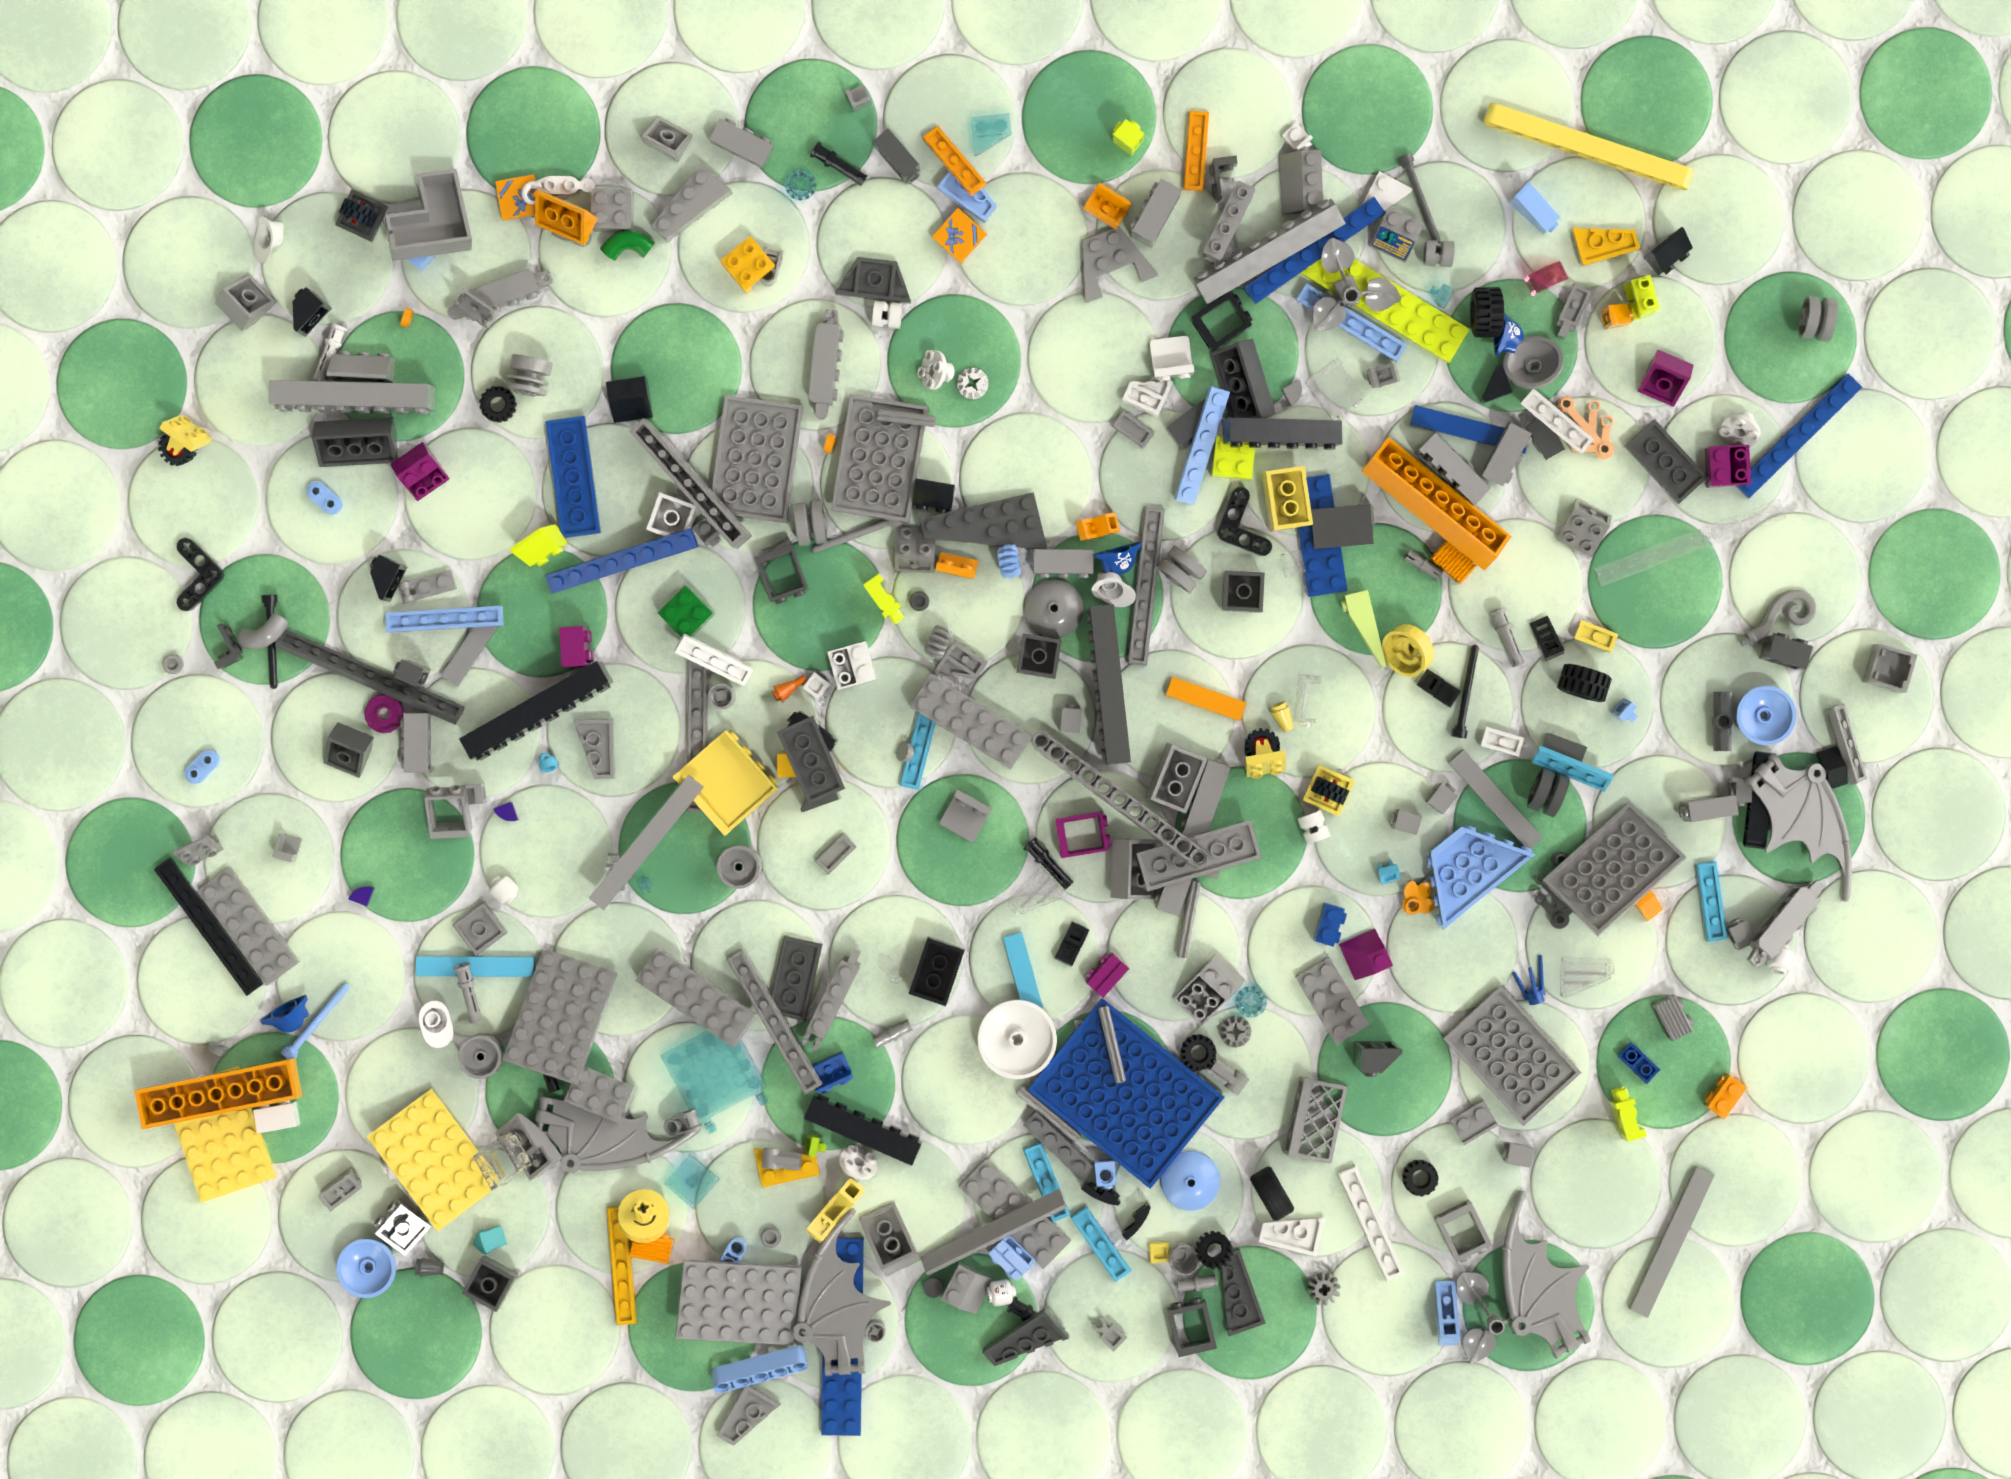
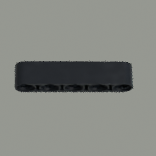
M1754 752L1751 777L1762 763L1768 761V757L1772 753ZM1773 766V767L1771 768V770L1773 771V773L1775 772V769H1776L1775 766ZM1761 780L1757 782L1759 787L1764 783ZM1753 790L1752 803L1747 802L1743 846L1765 849L1770 817L1764 804Z

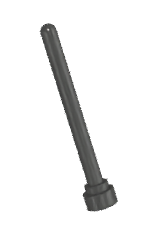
M1412 153L1399 157L1397 159L1399 166L1406 170L1431 238L1441 243L1413 169L1414 157Z

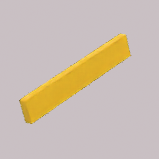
M619 1206L607 1207L616 1325L636 1324L632 1257H629L631 1251L630 1239L622 1233L619 1227Z

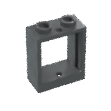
M888 128L873 141L875 149L905 184L909 181L911 183L920 176L919 163Z
M793 544L755 557L770 602L780 604L787 601L786 597L794 595L796 598L806 594L805 590L809 588ZM791 554L802 586L774 595L764 563Z
M1201 1297L1190 1299V1303L1185 1304L1175 1302L1170 1304L1171 1307L1167 1308L1178 1357L1217 1349L1205 1299L1201 1300ZM1203 1309L1209 1338L1181 1345L1174 1315Z

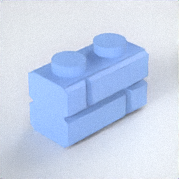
M1011 1236L995 1243L988 1252L991 1260L995 1264H999L1004 1269L1005 1274L1015 1281L1025 1274L1035 1262V1259Z

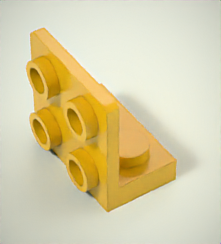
M751 236L720 260L722 266L746 295L753 290L751 286L775 268V264Z

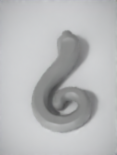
M1789 590L1780 594L1771 603L1760 625L1745 632V637L1739 639L1741 646L1743 647L1748 644L1750 647H1753L1762 642L1770 633L1782 606L1792 600L1802 601L1806 606V613L1803 617H1796L1795 611L1798 609V604L1792 603L1786 608L1787 620L1796 626L1809 623L1816 613L1814 598L1802 590Z

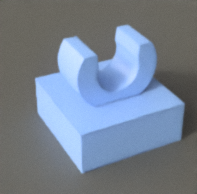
M1625 698L1611 711L1616 718L1622 721L1627 719L1633 723L1638 717L1633 712L1637 706Z

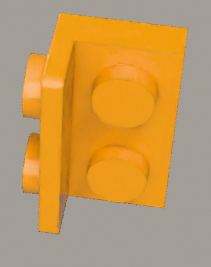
M941 552L935 570L974 580L978 560Z
M1728 1073L1719 1077L1716 1082L1717 1087L1713 1092L1710 1091L1704 1099L1706 1101L1704 1106L1724 1120L1747 1089L1745 1085Z

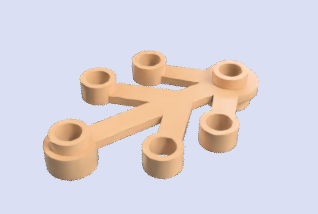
M1564 396L1560 398L1557 402V408L1563 413H1568L1580 428L1594 438V445L1590 444L1584 452L1595 453L1600 459L1610 458L1614 453V446L1609 441L1610 426L1613 424V418L1609 415L1601 418L1602 433L1600 439L1596 434L1597 411L1600 409V403L1597 400H1592L1588 403L1589 417L1587 423L1573 407L1574 402L1570 397ZM1563 401L1569 402L1568 408L1563 406ZM1591 403L1597 405L1596 410L1591 409ZM1604 418H1608L1610 420L1609 425L1604 424ZM1570 446V450L1573 453H1579ZM1602 446H1606L1608 448V451L1606 453H1603L1601 451Z

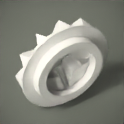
M973 367L965 369L958 377L957 388L965 398L978 399L988 389V378L980 369ZM968 376L973 380L980 378L976 383L977 391L972 386L965 388L969 384Z

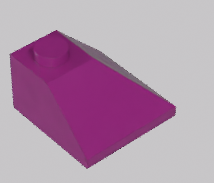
M1375 928L1339 944L1354 980L1374 975L1393 966Z

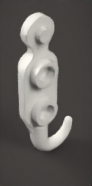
M547 176L537 181L527 182L523 186L521 194L526 203L534 205L535 201L530 200L527 196L530 189H538L547 194H574L578 189L588 193L591 192L592 188L594 189L595 184L591 179H584L579 182L571 176Z

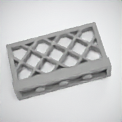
M1303 1076L1299 1077L1284 1154L1295 1158L1300 1157L1332 1163L1348 1086ZM1313 1084L1320 1085L1324 1092L1314 1097L1312 1093ZM1335 1088L1342 1089L1340 1097L1333 1101L1329 1092ZM1327 1095L1331 1103L1322 1109L1317 1100ZM1315 1102L1320 1111L1310 1116L1308 1106ZM1334 1106L1337 1111L1336 1116L1329 1120L1325 1111ZM1322 1114L1327 1123L1318 1128L1313 1120ZM1311 1122L1316 1130L1306 1136L1303 1131L1304 1126ZM1330 1126L1333 1130L1332 1136L1325 1140L1320 1131ZM1318 1133L1323 1142L1313 1147L1309 1139ZM1307 1141L1311 1150L1305 1154L1299 1153L1300 1145ZM1326 1145L1328 1148L1327 1158L1320 1157L1316 1150Z

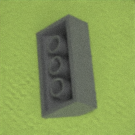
M1253 339L1238 341L1210 353L1220 388L1230 392L1226 403L1229 418H1267L1276 414Z
M393 417L314 422L312 440L319 467L392 463L398 459L397 432Z
M1354 1041V1066L1367 1077H1376L1377 1073H1383L1402 1054V1048L1393 1041Z

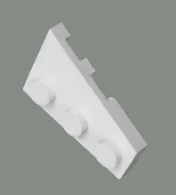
M1325 1218L1262 1223L1258 1242L1316 1257Z

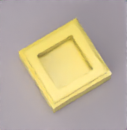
M1169 1241L1149 1243L1150 1263L1168 1262L1170 1253Z

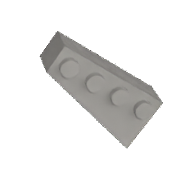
M700 165L653 222L651 228L666 241L670 242L692 223L703 217L705 213L715 208L725 198L731 196L733 192Z

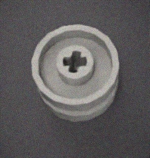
M1807 295L1805 297L1798 323L1800 339L1811 340L1815 336L1818 341L1829 342L1831 340L1838 314L1836 299L1824 298L1820 301L1818 296Z
M822 500L811 502V514H808V508L804 502L794 504L799 546L811 544V533H813L817 544L827 543L828 526Z
M1174 545L1168 552V556L1175 564L1167 559H1163L1157 568L1173 584L1191 593L1197 585L1189 575L1201 580L1208 571L1195 559Z
M734 845L724 850L717 862V874L721 881L728 887L735 889L746 888L755 883L762 871V860L758 852L746 845ZM737 863L742 864V870H736Z
M488 1033L477 1034L462 1044L458 1053L459 1065L468 1076L475 1079H485L498 1072L503 1066L505 1048L496 1036ZM480 1053L484 1055V1059L479 1057Z

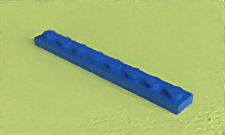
M1375 197L1371 198L1343 218L1346 223L1345 225L1284 259L1244 287L1245 291L1256 305L1320 260L1323 247L1330 238L1345 242L1383 216L1385 211Z
M1849 373L1846 374L1751 468V484L1736 487L1749 499L1862 386Z
M688 528L548 573L545 577L553 594L697 548L699 545L693 529Z

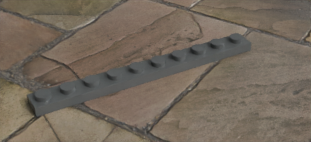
M285 630L276 641L275 647L452 724L456 725L464 712L465 707L423 688L398 680L388 673L288 630Z

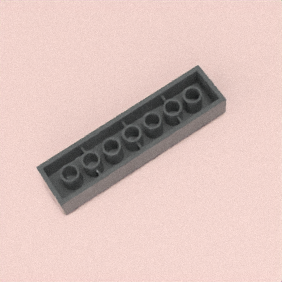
M1114 604L1091 606L1089 608L1090 611H1086L1087 624H1091L1092 631L1088 632L1089 643H1093L1094 650L1090 651L1091 663L1096 665V670L1092 672L1094 683H1098V690H1095V700L1100 702L1097 718L1098 722L1102 721V729L1099 730L1100 741H1104L1105 749H1101L1102 761H1106L1107 765L1131 762Z

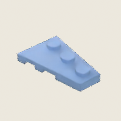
M950 171L937 186L938 191L983 223L988 220L997 207L984 188L971 197Z

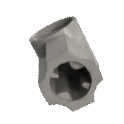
M1218 1058L1208 1070V1073L1221 1081L1227 1089L1237 1096L1249 1081L1242 1073L1236 1069L1233 1070Z
M763 1148L761 1168L800 1170L802 1153L786 1152L775 1148Z

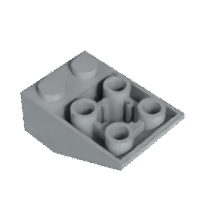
M1216 953L1173 999L1196 1021L1203 1025L1240 989L1245 979Z

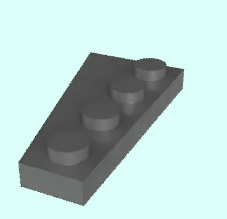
M1239 1248L1232 1250L1233 1256L1230 1255L1231 1261L1226 1262L1227 1266L1224 1267L1222 1265L1228 1336L1266 1324Z
M1043 1308L984 1347L982 1353L994 1366L1018 1358V1355L1035 1352V1349L1042 1346L1054 1345V1342L1058 1340L1069 1339V1334L1046 1308Z

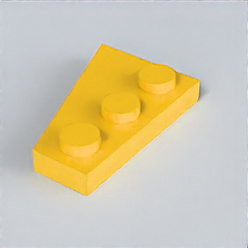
M1571 228L1582 266L1640 250L1635 230Z

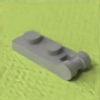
M452 570L398 584L399 591L402 590L403 604L457 589ZM415 587L416 594L411 595L409 588Z

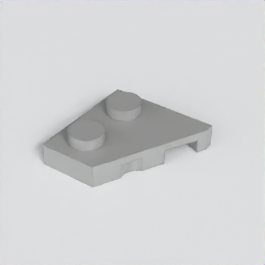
M955 640L934 672L977 679L988 661Z

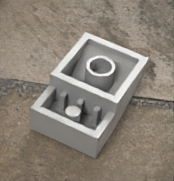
M520 1113L516 1114L495 1132L513 1165L520 1164L529 1181L540 1177L562 1159V1156L548 1137L534 1123Z

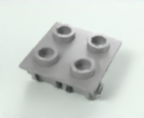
M207 835L173 851L172 854L187 866H193L205 858L216 856L218 852L224 849L217 843L219 842L217 835Z

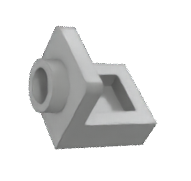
M1395 362L1367 369V380L1372 388H1380L1400 382Z

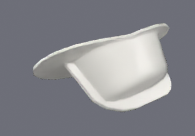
M264 216L258 220L254 241V254L260 263H265L270 257L271 250L279 247L283 242L284 225L281 222L269 221Z
M1099 572L1096 583L1092 586V593L1095 597L1108 604H1114L1115 607H1127L1136 599L1134 589L1125 584L1121 577L1114 572Z
M438 1001L426 1003L419 1012V1024L422 1035L430 1046L435 1048L444 1047L449 1044L453 1036V1026L447 1007Z

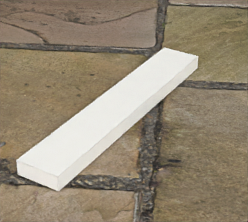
M1356 1165L1338 1172V1176L1386 1282L1405 1274Z

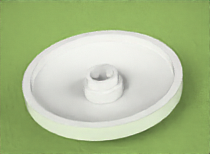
M1015 999L996 1005L986 1014L979 1028L978 1047L984 1062L995 1073L1006 1078L1024 1079L1038 1074L1050 1063L1056 1050L1057 1035L1052 1019L1044 1009L1030 1001Z

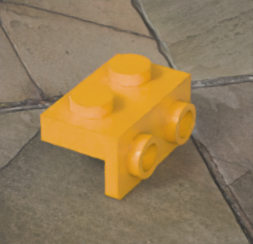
M1098 183L1083 209L1112 228L1117 229L1128 213L1132 203L1125 197L1112 191L1109 187Z

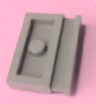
M1484 1100L1449 1119L1464 1145L1498 1126Z

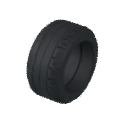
M1265 1167L1250 1177L1252 1185L1274 1221H1278L1294 1211L1292 1202L1271 1167Z

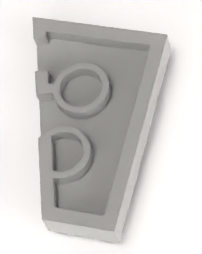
M614 719L573 720L594 779L615 778Z

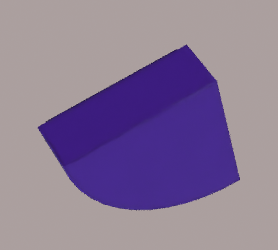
M513 802L493 808L496 815L503 820H519Z
M374 887L358 888L349 896L348 900L368 906Z

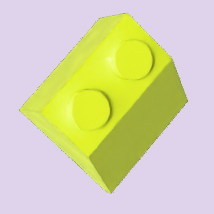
M554 524L537 529L509 550L528 566L538 565L540 567L549 561L547 558L551 555L555 557L564 551L562 548L568 545L557 525Z

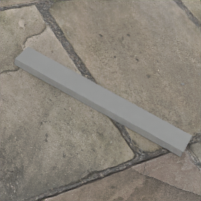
M1145 507L1141 539L1142 546L1140 548L1135 592L1136 599L1134 601L1127 664L1147 666L1158 575L1157 566L1159 565L1165 509Z
M689 659L687 763L708 746V669ZM694 801L687 808V812H703Z
M690 775L686 777L590 895L589 899L602 910H605L704 786Z
M742 948L727 957L726 960L804 1094L806 1095L823 1085L745 949Z
M1695 1166L1631 1302L1630 1310L1647 1318L1649 1317L1715 1176L1714 1174Z
M1057 1189L921 1256L925 1273L930 1275L1067 1208L1062 1191Z

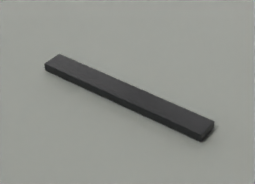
M169 858L156 867L154 871L245 995L248 996L261 987L264 983L173 859Z

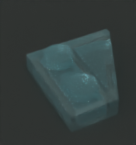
M1010 113L970 117L974 156L980 155L1012 134Z

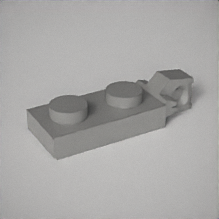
M1575 283L1573 284L1557 319L1556 325L1560 326L1556 337L1563 340L1568 330L1573 332L1574 328L1577 327L1592 294L1591 290Z

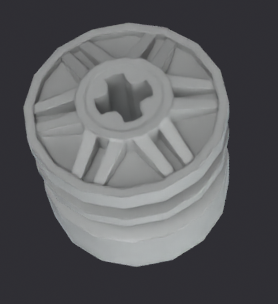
M512 354L509 367L516 370L517 374L507 375V378L515 380V383L506 382L505 388L526 396H546L547 391L540 389L539 386L547 387L549 383L541 380V376H550L553 363L535 357Z

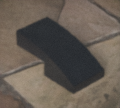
M1429 669L1425 671L1417 683L1419 688L1449 708L1452 707L1461 693L1459 689Z
M1072 921L1054 959L1072 967L1090 929Z
M1148 1202L1132 1213L1136 1221L1121 1231L1126 1241L1139 1230L1146 1220L1151 1209Z

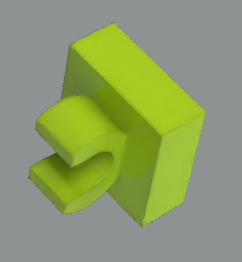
M807 1133L803 1153L810 1157H816L817 1151L826 1152L827 1144L820 1142V1138L815 1134Z

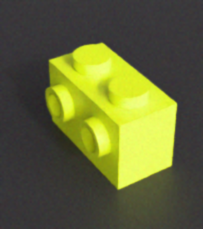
M1125 119L1123 123L1119 122L1113 129V143L1132 156L1143 142L1145 133L1139 130L1140 126L1135 121L1131 120L1129 122Z

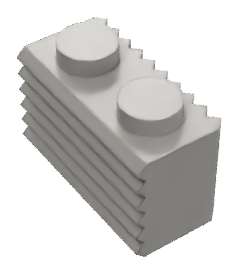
M1672 994L1652 1004L1670 1041H1675L1693 1031L1691 1026L1694 1023L1689 1014L1685 1015L1682 1009L1685 1005L1680 997Z

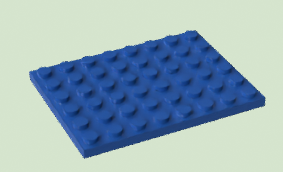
M1103 998L1098 1001L1028 1088L1029 1092L1149 1189L1153 1187L1225 1098ZM1108 1006L1126 1079L1122 1083L1115 1082L1099 1014V1007Z

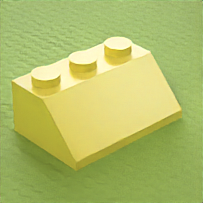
M1305 466L1261 473L1270 532L1313 525Z

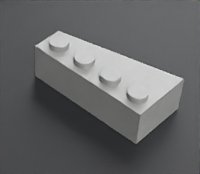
M1436 433L1431 435L1414 453L1444 482L1474 506L1491 489L1488 486L1489 482L1483 476L1479 477L1474 472L1475 469L1468 462L1465 463L1460 458V455L1454 449H1451Z

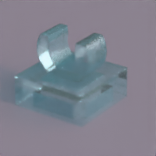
M1443 284L1441 289L1432 286L1429 291L1431 296L1435 298L1434 302L1442 309L1446 308L1454 293L1452 288L1446 284Z

